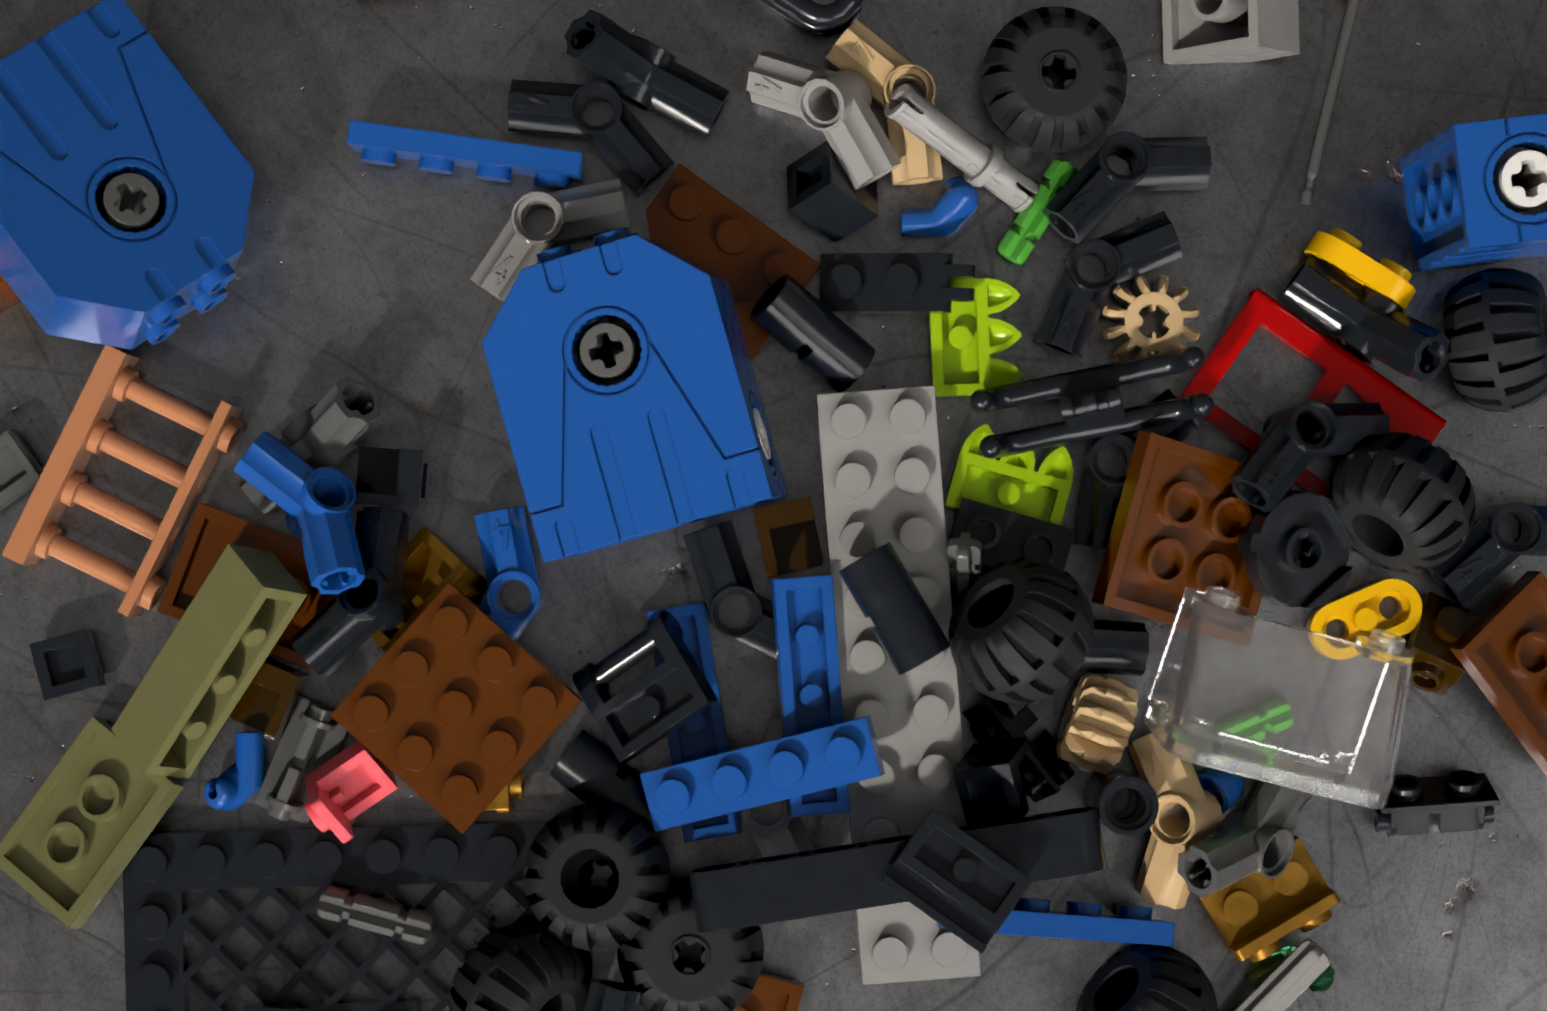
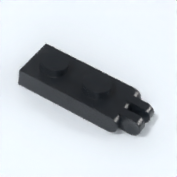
M951 253L821 254L819 301L834 314L952 313V302L975 301V289L952 288V278H975V265L953 264V254Z

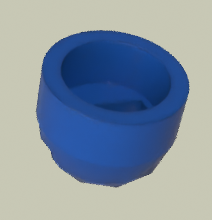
M1221 761L1206 766L1197 773L1203 790L1216 797L1221 805L1222 813H1224L1241 798L1244 792L1245 780L1243 776L1239 779L1232 771L1235 767L1233 764Z

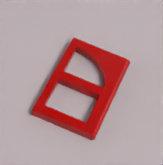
M1258 287L1249 293L1248 300L1179 396L1184 397L1198 393L1211 395L1260 326L1324 371L1303 402L1313 399L1322 401L1325 404H1332L1345 386L1356 396L1360 403H1380L1384 413L1389 414L1391 433L1403 432L1410 433L1412 436L1418 435L1430 440L1431 444L1438 434L1444 430L1447 422ZM1215 404L1213 411L1209 415L1200 417L1248 452L1260 438L1258 434ZM1297 422V432L1303 440V430L1300 424ZM1306 468L1293 483L1303 491L1329 498L1330 485Z

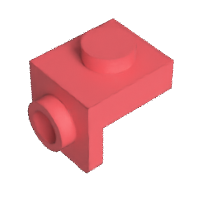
M357 740L304 777L309 798L304 807L312 822L321 832L325 833L330 829L345 844L354 837L350 821L398 789L395 776L383 762Z

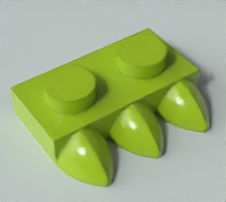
M952 279V288L975 289V301L952 302V313L929 314L931 386L935 387V398L971 396L978 389L1017 383L1023 377V373L1007 361L990 358V354L999 353L1011 347L1021 338V332L1005 321L989 318V314L998 313L1011 306L1020 297V293L1009 284L998 279Z
M984 424L974 430L965 440L958 453L944 508L958 512L962 498H966L1061 526L1074 474L1072 460L1066 447L1061 446L1051 452L1036 472L1034 471V451L1000 457L999 461L996 458L989 459L984 457L979 450V444L984 437L994 434L988 424Z

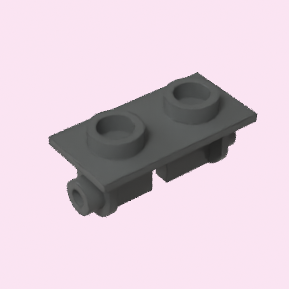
M302 696L298 697L264 778V783L254 804L266 808L268 815L283 821H288L290 818L307 826L309 825L311 819L304 807V804L309 801L304 777L339 753L348 732L330 716L334 711L333 709Z

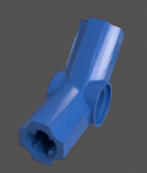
M264 431L241 457L233 471L286 511L285 521L289 530L301 540L311 586L316 587L320 594H340L347 589L358 587L365 578V571L350 514V509L356 500V489L352 481L337 469L328 467L315 469L270 433Z
M525 506L474 515L488 585L487 594L479 604V607L516 640H518L531 619L540 611L544 602V590L538 578ZM512 580L524 582L531 592V602L528 608L521 613L508 611L501 601L503 587Z

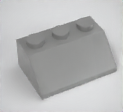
M1162 0L1163 60L1165 64L1256 62L1300 54L1298 0Z

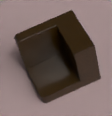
M810 496L753 509L768 578L818 567L823 564L824 560Z
M267 657L230 714V717L233 720L264 732L263 738L273 742L281 740L297 699L302 695L310 674Z

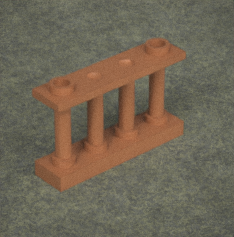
M104 345L2 552V556L21 565H38L41 558L47 560L52 556L126 592L118 612L127 617L141 616L144 609L151 611L158 603L166 586V579L160 576L221 452L230 453L239 439L243 429V422L237 419L243 408L221 400L213 415L139 379V372L134 370L139 360L138 357L118 347ZM129 399L203 435L204 437L189 467L113 431L114 425L108 421L118 401L124 403ZM103 451L177 487L178 490L163 520L87 483L88 477L83 472L92 453L99 455ZM81 505L152 540L138 571L136 572L62 536V529L57 527V524L66 506Z

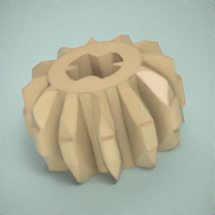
M1141 274L1133 278L1135 296L1121 285L1113 290L1114 298L1123 308L1116 306L1103 307L1101 315L1108 320L1118 322V326L1105 329L1101 332V337L1104 341H1110L1118 337L1121 338L1123 344L1112 353V357L1116 361L1126 357L1131 350L1135 352L1134 358L1185 348L1178 339L1187 342H1194L1199 339L1200 332L1198 330L1183 325L1184 321L1191 320L1200 315L1197 306L1181 310L1178 305L1189 293L1185 286L1180 287L1171 296H1168L1166 292L1169 285V277L1160 275L1154 282L1152 292H1150L1148 281ZM1144 309L1146 316L1154 311L1161 316L1162 319L1157 325L1158 330L1162 333L1159 338H1156V332L1144 336L1138 329L1144 322L1143 318L1138 314L1141 310Z
M1088 672L1081 677L1079 683L1074 686L1072 696L1067 701L1064 715L1060 719L1061 725L1056 736L1058 741L1056 745L1058 758L1069 762L1074 768L1088 773L1096 772L1107 775L1112 771L1115 765L1120 762L1125 747L1128 746L1130 734L1134 729V720L1139 710L1137 706L1139 700L1137 689L1124 684L1122 680L1105 674L1101 676Z

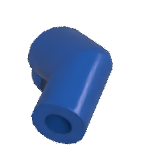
M956 176L946 182L945 193L932 208H901V237H947L955 234L976 212L979 203L976 187L965 181L964 176Z
M264 732L235 733V763L218 778L210 779L205 785L204 798L210 807L225 811L239 808L260 790L265 778Z

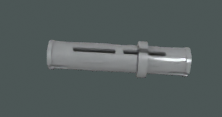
M908 84L901 85L891 95L890 99L895 101L898 106L895 107L891 103H886L884 109L885 116L896 121L962 170L965 181L973 187L983 186L1017 213L1022 212L1032 203L1034 199L1027 195L1025 190L1032 194H1037L1039 183L1004 159V152L994 143L984 144L915 92L913 87Z

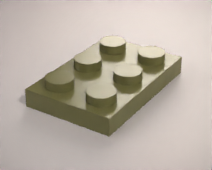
M93 716L0 842V868L68 928L80 930L184 788L173 777L143 774L111 730L112 726L104 719Z

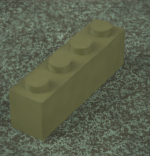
M234 544L227 545L111 728L143 774L190 778L306 598L307 593L273 552Z

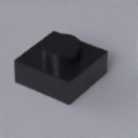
M84 629L29 644L44 701L106 685L91 629Z

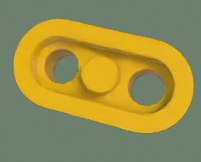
M1332 227L1329 234L1316 231L1304 250V254L1307 257L1310 255L1315 256L1360 289L1364 287L1372 289L1391 300L1403 312L1405 311L1416 293V289L1409 283L1412 274L1407 269L1386 258H1382L1378 263L1360 252L1359 250L1363 244L1344 230Z
M1381 579L1317 607L1307 622L1306 635L1308 642L1315 652L1325 658L1334 660L1352 658L1412 631L1421 619L1422 601L1417 590L1406 581L1400 579ZM1387 596L1392 597L1397 603V612L1389 619L1383 617L1379 610L1380 602ZM1337 619L1344 626V635L1340 640L1333 642L1326 635V627L1330 621Z

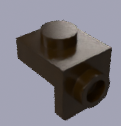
M1429 592L1422 599L1421 619L1411 631L1406 649L1394 661L1391 672L1409 681L1412 686L1419 690L1444 695L1466 672L1465 668L1450 650V647L1482 615Z

